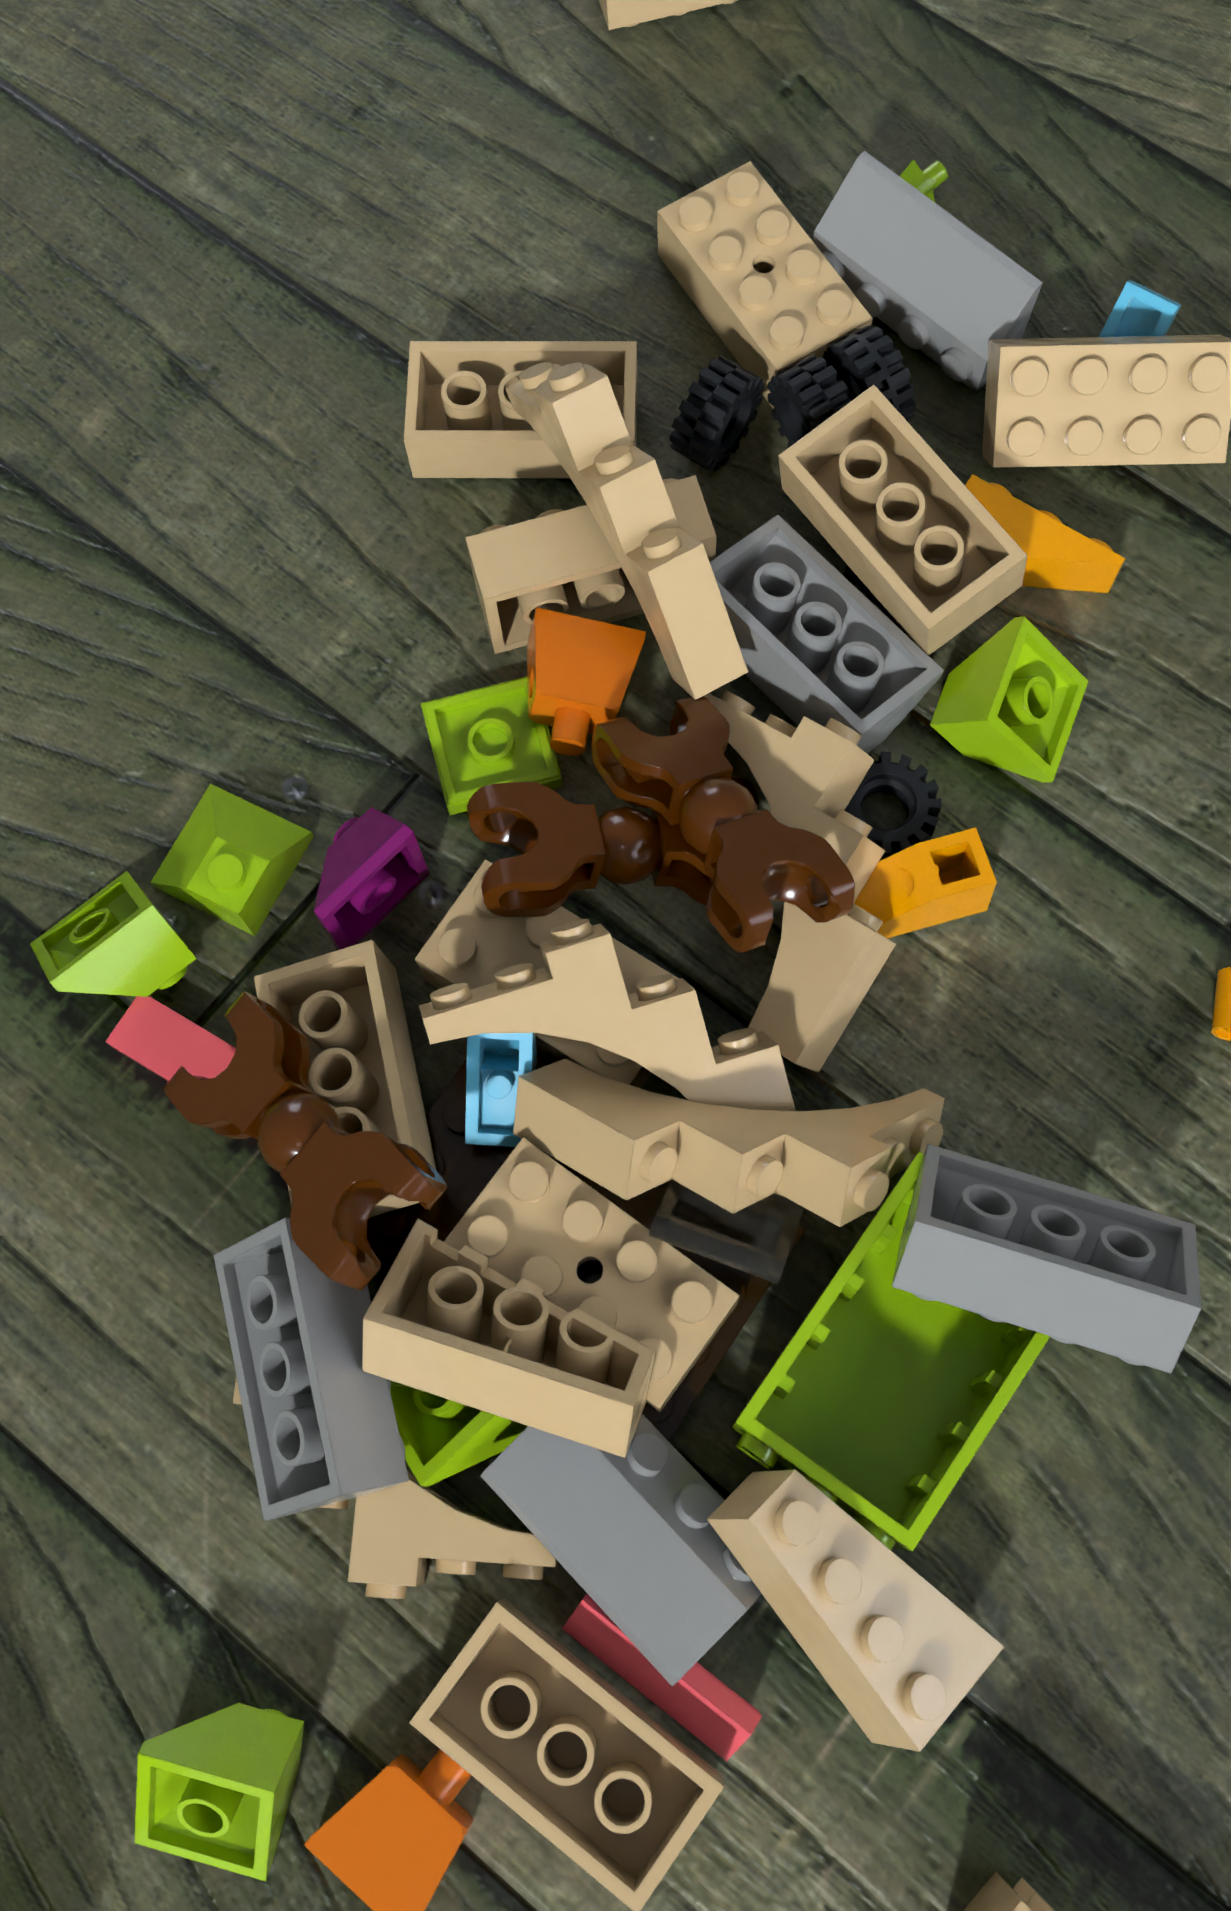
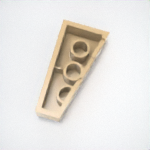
M417 1219L363 1317L362 1371L625 1458L646 1404L655 1351L578 1308L571 1312L563 1310L546 1300L545 1289L525 1278L515 1283L487 1267L488 1258L466 1245L458 1251L437 1239L438 1229Z
M796 1470L752 1472L707 1518L871 1743L920 1752L1004 1648L994 1637Z

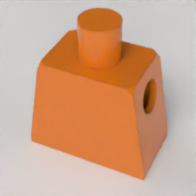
M536 607L527 642L528 717L533 722L553 726L550 740L552 750L567 756L581 755L585 752L588 734L593 735L595 725L616 718L645 641L646 631Z
M441 1749L437 1751L423 1771L401 1753L312 1834L304 1846L373 1911H426L474 1821L472 1816L454 1800L472 1775Z

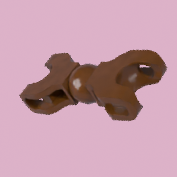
M690 696L675 701V711L669 727V736L658 737L644 733L625 717L615 718L595 725L592 735V759L597 771L615 796L629 804L651 808L661 813L671 826L679 823L686 842L694 849L706 855L703 868L713 881L707 900V917L735 951L747 952L766 945V939L773 922L774 907L771 901L780 900L794 904L817 923H825L850 913L854 902L855 882L848 867L832 846L823 837L812 832L779 823L768 809L758 812L756 803L748 789L731 780L733 767L724 756L729 740L730 725L706 697L702 696L695 700Z
M731 778V780L748 789L759 809L760 803L754 785L746 779ZM537 782L486 785L479 788L467 804L469 823L476 837L484 842L511 845L522 853L521 855L497 860L489 867L483 879L481 888L484 904L492 914L504 917L547 916L561 907L568 895L574 891L595 889L599 875L610 882L627 885L644 881L652 874L654 886L676 887L683 890L693 900L707 906L713 881L703 868L706 855L694 849L686 842L679 823L671 826L661 813L653 809L649 816L643 811L624 806L607 810L597 817L595 804H574L565 800L551 788Z
M242 991L225 1014L237 1036L236 1052L229 1066L215 1078L211 1079L204 1076H193L184 1066H180L166 1083L163 1090L188 1122L199 1127L212 1128L217 1134L226 1138L247 1139L252 1137L258 1140L257 1145L265 1162L280 1173V1176L292 1190L293 1203L290 1213V1227L295 1244L331 1280L362 1291L379 1271L381 1264L367 1240V1220L375 1205L389 1194H394L397 1198L407 1201H418L425 1209H430L447 1189V1184L429 1162L413 1147L396 1143L389 1136L379 1132L359 1131L350 1134L343 1131V1124L335 1108L319 1097L309 1085L307 1076L310 1063L308 1039L272 1005Z

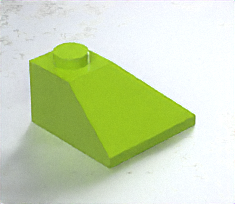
M1025 616L1015 617L948 674L930 726L966 757L1042 783H1051L1054 781L1088 680Z
M210 784L150 883L153 887L256 936L314 835L305 828Z
M128 871L124 872L30 943L50 984L58 992L148 997L157 989H166L177 983L185 975L188 965L197 959Z
M390 1380V1394L399 1435L405 1447V1461L420 1486L429 1487L503 1452L527 1428V1425Z
M236 1703L144 1741L138 1752L134 1843L266 1882L300 1765L304 1721L287 1717L282 1712L274 1709H259Z

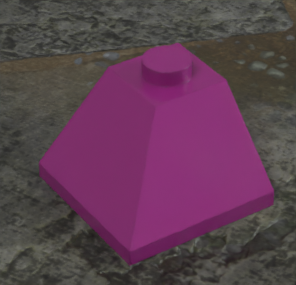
M372 807L360 818L353 817L346 821L336 832L333 844L327 849L314 913L337 950L356 945L363 940L430 875L414 832L406 824Z

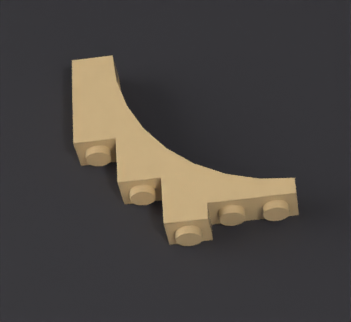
M544 362L524 370L519 375V382L505 388L513 409L532 426L548 445L591 510L637 596L672 679L696 700L748 673L704 545L679 527L657 463L653 457L632 444L608 376L587 363L583 365L580 362L560 366L557 363L552 365L550 362Z
M727 690L723 691L720 698L710 693L704 695L728 721L730 725L728 742L748 764L768 801L773 817L779 823L788 827L804 829L823 837L832 846L853 876L855 882V902L885 852L884 849L867 838L872 827L844 811L874 762L871 756L857 746L862 736L832 718L829 719L825 727L805 716L797 729L772 714L763 723L751 716L755 709L753 705ZM784 902L781 941L768 987L748 1028L755 1029L756 1033L761 1031L766 1033L779 1045L782 1056L796 1065L818 1073L896 943L877 933L883 921L856 906L854 902L850 913L825 923L815 922L796 905Z
M579 919L558 925L551 929L552 938L538 942L545 965L544 968L534 970L531 963L508 967L494 975L495 983L470 990L468 983L449 985L430 994L432 1002L419 1005L430 1044L483 1033H539L588 1042L637 1062L675 1087L690 1101L752 1110L796 1111L779 1045L763 1031L756 1033L755 1029L745 1028L722 1035L718 1038L719 1045L711 1047L696 990L683 978L674 980L671 974L645 979L635 985L637 992L628 995L611 934L601 924L591 926L589 919ZM775 1192L752 1205L757 1210L788 1199Z
M563 1059L518 1076L513 1134L521 1139L525 1138L541 1151L626 1201L672 1179L732 1214L777 1192L841 1227L880 1206L888 1191L889 1178L908 1168L919 1151L924 1154L927 1144L939 1146L943 1135V1126L940 1124L945 1098L923 1088L893 1100L853 1108L815 1111L752 1110L698 1103L650 1092L604 1077L567 1059Z
M236 1377L233 1404L242 1405ZM408 1469L409 1481L356 1497L348 1582L366 1583L365 1596L406 1599L407 1586L416 1587L425 1584L427 1558L436 1559L435 1572L476 1575L477 1562L503 1564L502 1577L543 1580L544 1567L559 1566V1562L532 1532L511 1529L461 1509L431 1488L420 1486L416 1477ZM349 1499L320 1508L348 1509Z

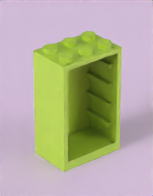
M920 1151L731 1427L742 1436L736 1447L758 1464L769 1470L778 1462L788 1470L798 1471L841 1509L850 1514L855 1521L888 1549L892 1550L895 1547L908 1551L915 1549L1050 1338L1048 1335L1007 1322L988 1320L978 1313L943 1302L923 1300L911 1292L892 1287L899 1244L924 1156Z

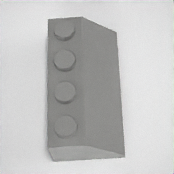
M863 151L857 157L813 235L814 244L871 317H877L898 333L901 340L907 346L923 352L939 364L948 377L954 381L964 383L975 393L986 384L989 339H1022L1043 284L1042 281L866 151Z
M776 515L710 561L748 673L745 675L797 726H799L804 716L824 727L830 718L835 719L862 736L857 746L868 754L892 733L938 681L944 671L779 515Z
M927 1144L899 1244L892 1287L911 1292L923 1300L939 1301L978 1313L994 1322H1007L1048 1335L1061 1343L1077 1344L1110 1354L1132 1365H1145L1170 1374L1172 1373L1201 1310L1195 1224Z
M290 1217L284 1218L215 1254L214 1261L264 1521L367 1495L409 1481L405 1464V1447L399 1435L390 1394L391 1382L388 1379L362 1371L363 1317L372 1303L368 1286L366 1285L361 1291L335 1282L326 1276L293 1241Z
M641 1414L625 1458L527 1426L481 1474L484 1481L671 1686L675 1685L762 1594L707 1520L725 1500L643 1414Z

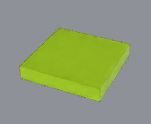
M527 676L420 703L449 815L467 811V804L470 798L479 788L486 785L537 782L551 789L563 786L555 751L550 747L551 737L548 726L533 722L528 717Z

